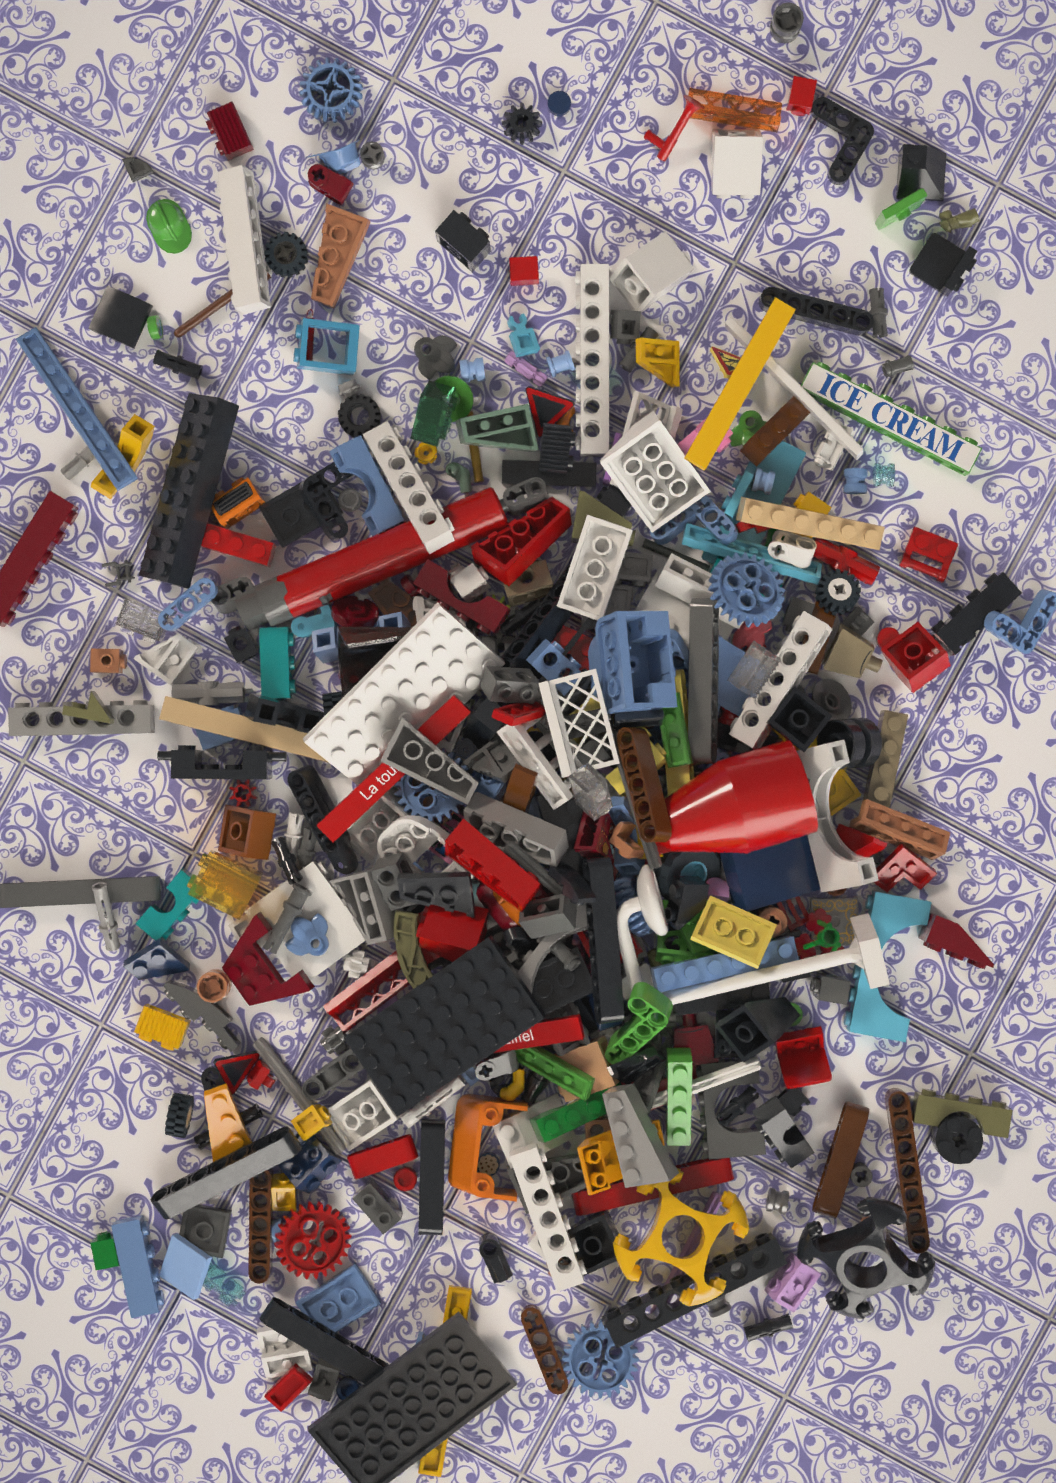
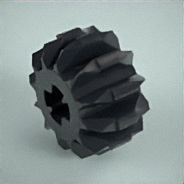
M520 103V109L512 105V113L505 112L504 117L507 120L502 121V127L506 128L504 131L505 136L512 135L511 142L513 143L517 138H520L521 145H524V138H527L532 143V135L539 136L540 134L538 128L542 126V121L537 120L540 117V113L538 111L533 112L532 105H529L527 109H524V103ZM523 120V123L526 121V127H521V125L518 127V121Z

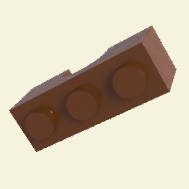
M793 396L739 451L757 467L801 424L810 412Z

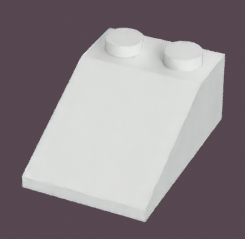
M395 785L347 829L351 837L350 844L352 848L372 866L381 858L377 850V841L382 832L393 821L404 816H410L412 811L405 813L403 810L406 805L400 806L398 804V801L403 797L395 795V792L399 791Z
M369 1079L328 1108L331 1114L330 1119L333 1122L331 1127L348 1151L374 1136L406 1113L404 1112L397 1117L372 1079Z
M558 1093L528 1105V1111L516 1110L502 1117L500 1123L492 1126L511 1169L513 1165L509 1152L537 1142L538 1148H543L546 1153L576 1137L574 1130H571L546 1143L540 1142L529 1121L530 1118L549 1109L563 1106Z

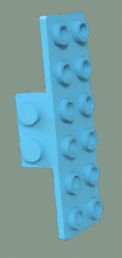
M782 441L757 467L749 461L743 475L738 474L732 485L735 488L732 497L727 495L721 507L725 510L724 514L733 522L735 527L740 522L736 520L741 497L781 505L806 452ZM756 468H761L763 472L767 473L770 471L775 472L770 495L764 494L760 490L756 492L751 491ZM722 525L719 527L722 533L726 535L730 533ZM752 528L738 533L737 538L760 545L767 530L756 534L755 529ZM706 551L701 556L703 560L713 565L718 557Z

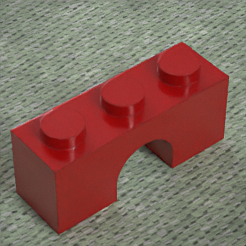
M207 523L201 547L270 568L277 545Z

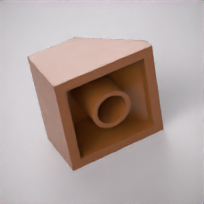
M225 804L218 851L245 858L269 860L276 813Z

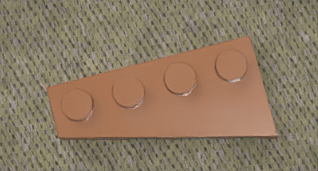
M326 203V218L322 228L323 236L321 247L319 246L318 267L315 270L311 299L334 309L371 222L369 219Z

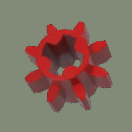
M237 779V786L229 787L233 791V796L229 799H236L238 801L237 807H240L242 802H245L247 807H250L251 803L249 800L258 799L254 795V790L258 786L251 787L249 785L250 779H247L245 784H242L241 780ZM241 787L249 790V793L246 794V799L238 795L241 792Z

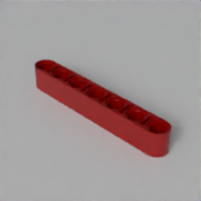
M705 1158L675 1165L676 1168L681 1169L683 1176L679 1183L676 1182L675 1185L669 1183L668 1188L673 1195L729 1182L735 1178L730 1158ZM623 1179L610 1183L611 1188L593 1195H588L587 1188L571 1194L576 1216L588 1215L659 1198V1192L656 1188H654L652 1194L648 1193L646 1196L636 1191L637 1186L625 1188Z

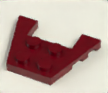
M261 911L252 918L222 966L224 972L249 1006L309 992L315 987L303 969L285 981L259 946L257 940L273 929Z

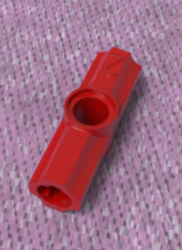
M815 537L814 541L817 547L813 558L829 565V568L834 571L840 569V573H843L846 570L848 571L847 575L851 576L853 574L857 580L870 586L873 584L879 573L880 566L859 557L858 553L847 547L837 546L828 540Z

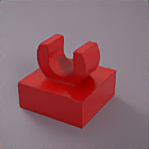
M261 1059L257 1060L246 1077L249 1085L256 1090L259 1089L261 1084L271 1088L276 1081L273 1079L274 1076L269 1073L271 1070L268 1065Z

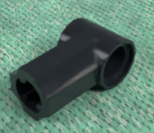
M493 1233L482 1235L479 1239V1252L486 1263L494 1284L508 1280V1278L513 1276V1273L501 1248L499 1238ZM487 1242H493L496 1245L491 1251L483 1248Z

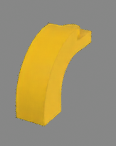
M136 414L122 428L117 445L134 472L149 447L155 428L154 425ZM102 469L91 482V488L112 499L117 490Z

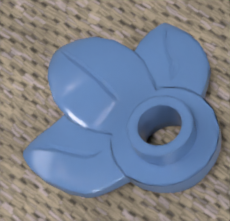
M319 913L312 918L311 922L305 918L296 917L291 924V931L294 937L288 940L285 946L290 952L299 956L308 953L314 956L323 955L329 947V941L326 937L328 930L327 921ZM318 939L320 944L317 948H314L313 942Z

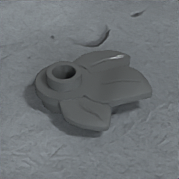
M443 335L437 336L434 339L429 337L420 338L414 345V353L419 359L418 369L425 378L431 380L436 371L442 373L454 372L455 362L450 352L457 347V343L452 338ZM424 345L430 347L428 354L423 352L422 348Z

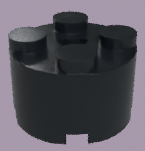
M954 1112L943 1118L938 1127L932 1126L930 1135L932 1144L946 1161L953 1164H969L979 1155L983 1146V1134L979 1126L968 1116ZM958 1135H960V1136H961V1139H960V1140H956V1142H955V1141L952 1139L953 1136L958 1137Z

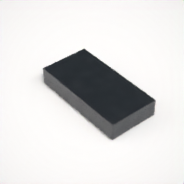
M663 709L615 713L614 729L661 726L664 720Z

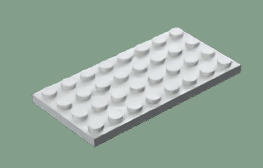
M437 602L303 738L304 743L355 784L359 785L382 763L380 760L402 717L418 729L454 694L465 704L481 688L486 666L502 667L505 662Z

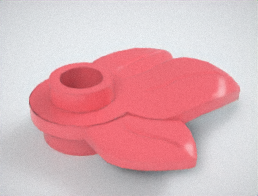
M771 620L767 624L762 622L758 627L754 623L747 627L744 621L740 629L734 633L732 644L739 649L747 645L752 651H759L765 643L764 633L772 629Z

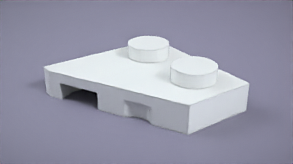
M178 633L165 642L159 643L144 653L136 655L134 660L172 686L199 647Z

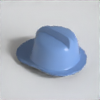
M360 139L340 149L307 156L306 158L319 156L326 167L338 174L349 172L360 166L356 142L360 141Z

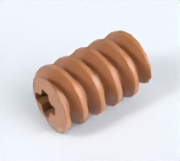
M773 905L761 907L756 911V915L769 921L770 916L775 919L772 922L777 924L772 938L780 936L785 931L787 918L783 911Z

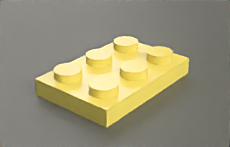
M710 896L693 931L691 940L758 969L777 924Z

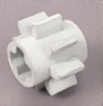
M354 949L353 954H346L343 970L349 972L348 977L359 979L361 974L364 975L368 972L370 958L364 957L365 951Z

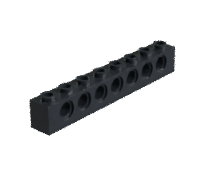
M772 1233L759 1234L754 1238V1241L748 1244H739L733 1248L734 1251L726 1255L719 1254L712 1259V1262L706 1264L704 1272L706 1284H709L710 1276L713 1273H720L719 1278L727 1281L724 1292L708 1302L687 1306L679 1301L683 1289L687 1290L691 1284H694L692 1278L686 1274L671 1278L670 1283L662 1287L661 1285L652 1287L648 1294L630 1298L627 1304L619 1308L616 1306L608 1309L605 1315L601 1317L616 1348H619L788 1264L777 1239ZM762 1252L759 1260L752 1261L754 1253ZM734 1263H741L739 1270L731 1271V1266ZM677 1294L675 1302H667L669 1295ZM649 1305H656L653 1313H645ZM627 1316H635L631 1324L624 1323V1319Z

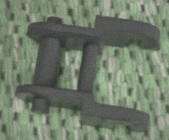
M125 560L122 564H118L115 561L102 564V568L114 566L118 577L116 582L106 583L105 587L121 585L122 581L130 583L131 580L135 579V577L131 576L129 567L132 565V562ZM119 567H125V578H121Z

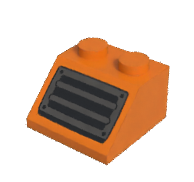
M243 477L237 479L231 484L232 488L224 492L222 490L215 494L211 509L219 523L226 529L231 528L258 510L260 505L266 503L248 477L246 479Z

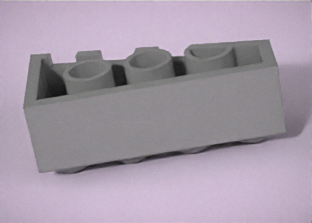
M404 717L401 718L380 761L468 805L478 785V781Z
M475 792L463 811L465 820L503 852L507 843L514 841L537 862L557 867L569 847L565 829L479 792Z
M635 1084L611 1087L602 1095L625 1188L671 1181L679 1172L676 1166H673L668 1156L669 1152L666 1146H663L657 1134L658 1130L655 1124H652L648 1117V1110Z

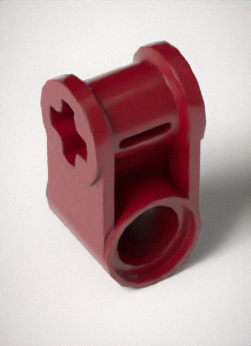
M321 164L311 166L307 173L310 186L339 205H343L354 185L348 178L333 172ZM321 173L323 180L318 179V181H315L314 175L318 176Z

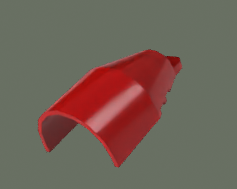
M784 740L719 760L666 797L664 800L672 834L667 842L655 843L659 855L668 852L747 854L817 832L818 820L814 798L803 764L792 742Z

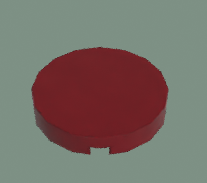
M345 596L334 602L331 616L336 623L343 627L360 630L374 626L378 620L379 610L368 599L361 601L356 596Z

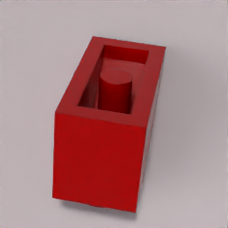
M840 823L836 829L843 843L851 851L863 857L874 855L885 849L888 844Z

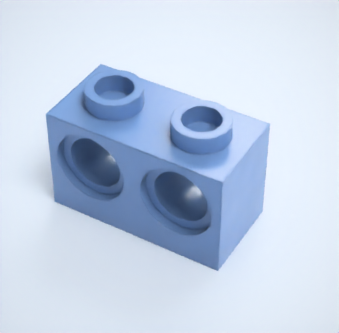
M545 639L526 659L548 681L560 678L561 671L566 668L570 669L569 675L581 673L579 670L581 665L572 656L567 659L562 654L565 650L556 641L551 644ZM552 652L553 659L548 663H544V656ZM578 679L570 680V682L575 684ZM566 682L556 684L557 690L564 696L573 687Z

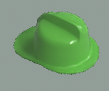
M162 199L153 203L147 211L146 220L156 243L167 253L176 254L183 252L191 242L192 232L182 209L176 202L169 199Z

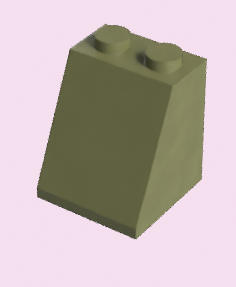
M579 491L571 539L572 543H578L587 515L632 529L631 522L585 491ZM636 530L632 532L628 547H633Z

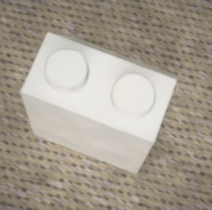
M712 129L711 191L713 195H717V198L728 199L731 198V195H740V198L753 199L754 195H760L763 136L759 129Z
M665 231L627 256L609 280L632 310L641 311L642 313L684 281L695 268L678 248L674 239Z

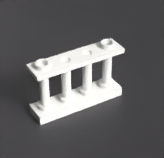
M542 698L537 701L544 705ZM541 718L515 726L506 724L497 731L498 735L521 766L538 773L536 787L553 810L573 797L569 790L573 785L578 782L582 787L598 776L595 770L569 776L566 780L562 781L555 771L559 767L557 756L548 762L540 751L549 743L555 750L551 731L545 729L540 724ZM534 724L544 735L535 743L526 732ZM571 746L572 752H573V754H574V752L576 751V748H574V747ZM575 757L577 769L583 768L584 766L579 759Z

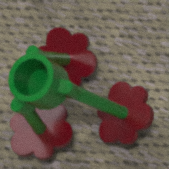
M822 908L816 909L815 913H809V920L806 923L807 930L813 931L817 935V940H810V936L806 933L794 939L798 956L801 959L816 956V949L814 947L817 945L821 946L820 955L845 949L839 942V932L832 928V923H830L832 917L826 914V911Z

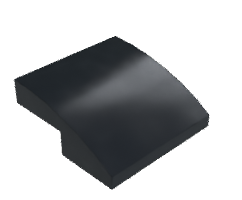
M107 286L88 329L135 349L153 305Z

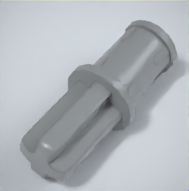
M88 447L84 448L79 454L76 452L77 456L61 469V473L66 479L71 480L86 466L88 468V464L95 459Z

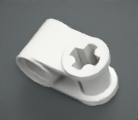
M777 530L773 534L772 542L768 546V553L774 559L790 563L798 568H807L810 566L817 544L809 537Z

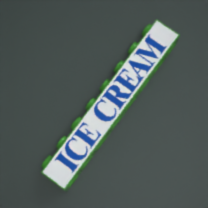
M813 362L809 367L801 386L816 401L963 476L971 472L982 450L981 447L977 446L978 442L969 437L964 439L956 435L957 431L947 426L942 428L936 425V421L931 417L925 415L920 417L914 414L915 410L907 405L899 406L893 403L894 400L885 394L879 396L873 393V389L863 383L857 385L851 382V377L839 372V374L830 371L831 368L822 362L817 364Z

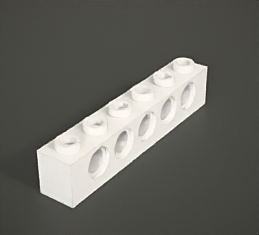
M388 421L364 433L363 437L369 445L370 451L428 553L431 554L455 541L451 533L455 529L450 519L443 518L441 513L444 510L439 500L433 501L430 496L434 493L428 481L422 482L420 477L423 476V473L418 464L411 463L410 459L413 456L407 445L402 447L399 442L403 439L396 427L392 429ZM404 466L402 469L396 470L398 467ZM414 484V486L406 488L408 485ZM425 502L422 506H417L419 503ZM435 520L433 524L427 525L428 522Z
M803 611L801 616L798 615L792 624V631L780 643V651L776 657L773 656L770 659L766 674L758 679L755 684V692L752 697L746 699L739 718H735L730 726L731 731L729 734L754 750L762 747L772 730V727L766 722L792 688L799 686L832 632V628L828 624ZM803 635H809L808 641L805 644L800 645V637ZM796 655V661L792 665H787L788 657ZM784 676L782 684L775 686V678ZM771 696L770 704L762 706L763 698ZM758 716L759 721L757 725L750 727V719Z
M537 1142L510 1151L509 1157L556 1291L559 1292L584 1283L583 1275L587 1274L583 1260L578 1261L575 1252L579 1251L575 1238L570 1239L567 1230L571 1229L568 1217L561 1214L560 1207H563L560 1194L559 1192L554 1194L552 1185L555 1184V1180L551 1170L546 1171L544 1162H547V1157L544 1149H539ZM531 1166H536L540 1170L536 1176H530L526 1171ZM538 1189H544L548 1192L544 1198H537L534 1193ZM551 1211L556 1216L553 1220L547 1221L542 1217L545 1212ZM554 1234L563 1236V1240L560 1243H554L550 1238ZM566 1256L571 1259V1262L568 1265H561L558 1260Z

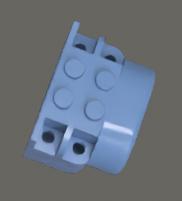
M615 611L598 619L595 627L596 636L592 639L588 650L589 670L597 669L607 713L615 714L677 707L676 670L673 666L672 656L674 648L671 642L668 611ZM593 676L591 677V690L595 685ZM595 690L593 695L598 698L597 691Z

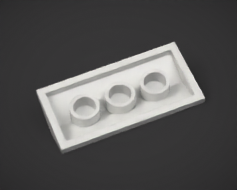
M587 515L557 607L595 620L605 616L633 530Z

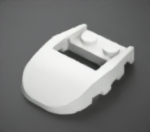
M416 815L404 816L393 821L382 832L377 841V850L381 858L403 852L412 872L423 873L413 863L437 840L445 846V840L450 834L424 817ZM453 861L442 872L468 871Z

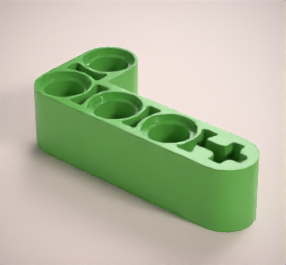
M646 982L634 984L627 1006L635 1015L610 1037L605 1051V1058L611 1064L631 1057L668 1024L673 1008L672 1001Z

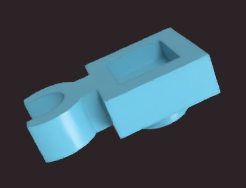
M525 314L520 315L519 324L514 321L513 316H510L507 324L514 331L510 333L509 338L515 356L520 357L538 353L540 347L533 328L526 329L527 318Z

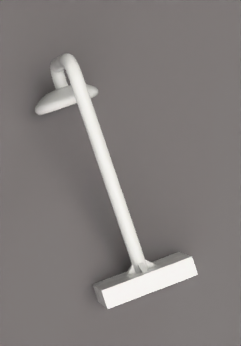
M647 864L641 868L638 875V897L623 902L616 910L619 949L631 991L635 983L643 982L628 926L629 916L635 912L642 911L646 923L656 934L664 936L668 931L654 870ZM869 913L850 918L855 938L849 948L662 992V994L668 997L674 1005L851 962L863 968L870 989L890 985L879 938Z

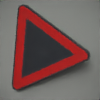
M531 386L525 389L538 437H542L543 423L556 424L575 406L573 400Z
M256 1050L217 1058L213 1061L224 1084L227 1083L231 1095L235 1094L260 1057Z

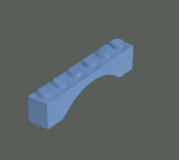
M784 936L770 940L758 969L718 953L652 967L650 972L654 988L659 992H666L796 961L799 958L794 936Z

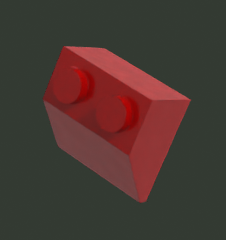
M916 622L880 649L898 678L912 693L951 666L947 651L919 622Z

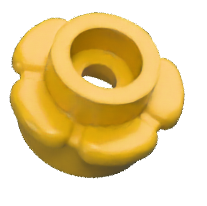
M424 441L415 448L414 455L418 458L420 464L427 465L437 459V448L434 444Z

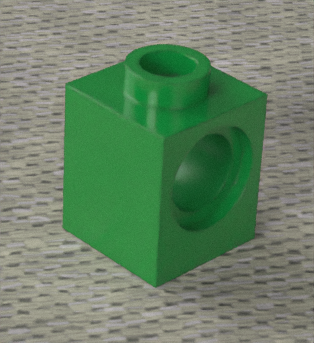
M110 1231L96 1234V1238L90 1242L95 1270L119 1266L113 1234Z

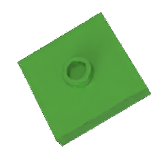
M924 188L882 210L875 221L878 230L896 220L901 221L912 214V211L919 208L928 196Z

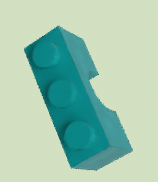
M181 869L166 887L175 897L174 908L167 912L161 910L155 904L151 905L135 923L155 941L159 938H163L166 941L175 931L172 928L177 921L181 923L188 916L190 911L187 909L192 903L198 904L205 895L203 890L206 886L186 869Z

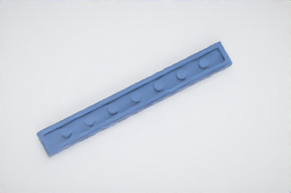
M37 327L17 337V343L116 490L119 491L138 479L137 475Z

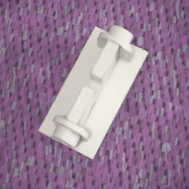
M835 419L851 436L854 429L844 426L841 421ZM827 431L824 436L827 441L826 443L821 442L816 454L813 456L815 458L813 462L815 466L833 471L844 447Z

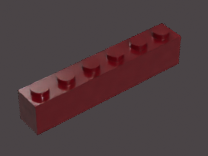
M52 491L48 492L0 570L1 627L10 625L13 622L18 605H22L29 595L27 591L31 584L35 585L41 576L39 571L44 564L47 565L50 562L55 545H59L66 535L65 529L68 524L72 525L78 516L77 506Z

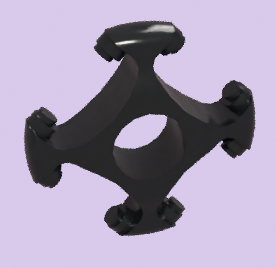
M867 1197L857 1204L859 1212L868 1217L853 1227L827 1235H822L823 1228L819 1221L808 1222L800 1235L797 1245V1258L801 1263L807 1265L814 1258H819L840 1280L845 1292L842 1294L835 1291L828 1292L825 1298L829 1308L841 1315L857 1319H865V1317L874 1312L872 1303L870 1301L867 1302L865 1299L881 1291L896 1286L908 1285L909 1291L913 1296L923 1295L929 1287L935 1271V1259L929 1252L921 1253L917 1262L910 1260L892 1240L886 1226L890 1224L902 1225L907 1221V1215L902 1206L875 1197ZM859 1252H871L880 1256L883 1261L875 1266L864 1267L852 1263L849 1257Z

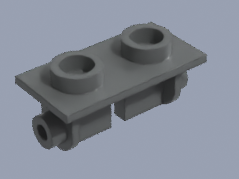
M600 709L587 712L596 717ZM582 712L575 725L588 731L594 719ZM578 713L564 716V718L573 722ZM601 713L599 719L604 721L603 715ZM608 714L611 728L614 730L612 714ZM597 721L590 734L607 732L606 727ZM565 722L566 728H567V731H568V729H569V727H570L571 725H569V724H567V723ZM573 727L568 736L569 739L584 737L585 734Z

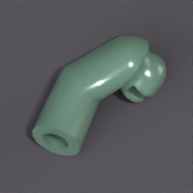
M457 462L449 463L445 471L447 475L459 481L461 493L472 492L469 470Z

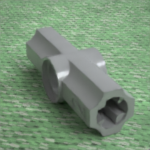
M219 681L197 682L198 684L172 685V698L203 706L219 705V703H245L244 682L219 683Z

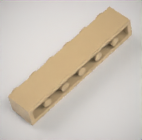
M741 497L736 520L740 522L880 550L885 529L884 526L746 497Z

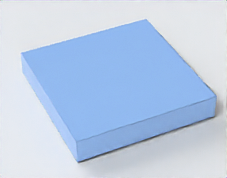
M178 1233L174 1234L171 1237L159 1276L191 1299L199 1298L212 1257Z

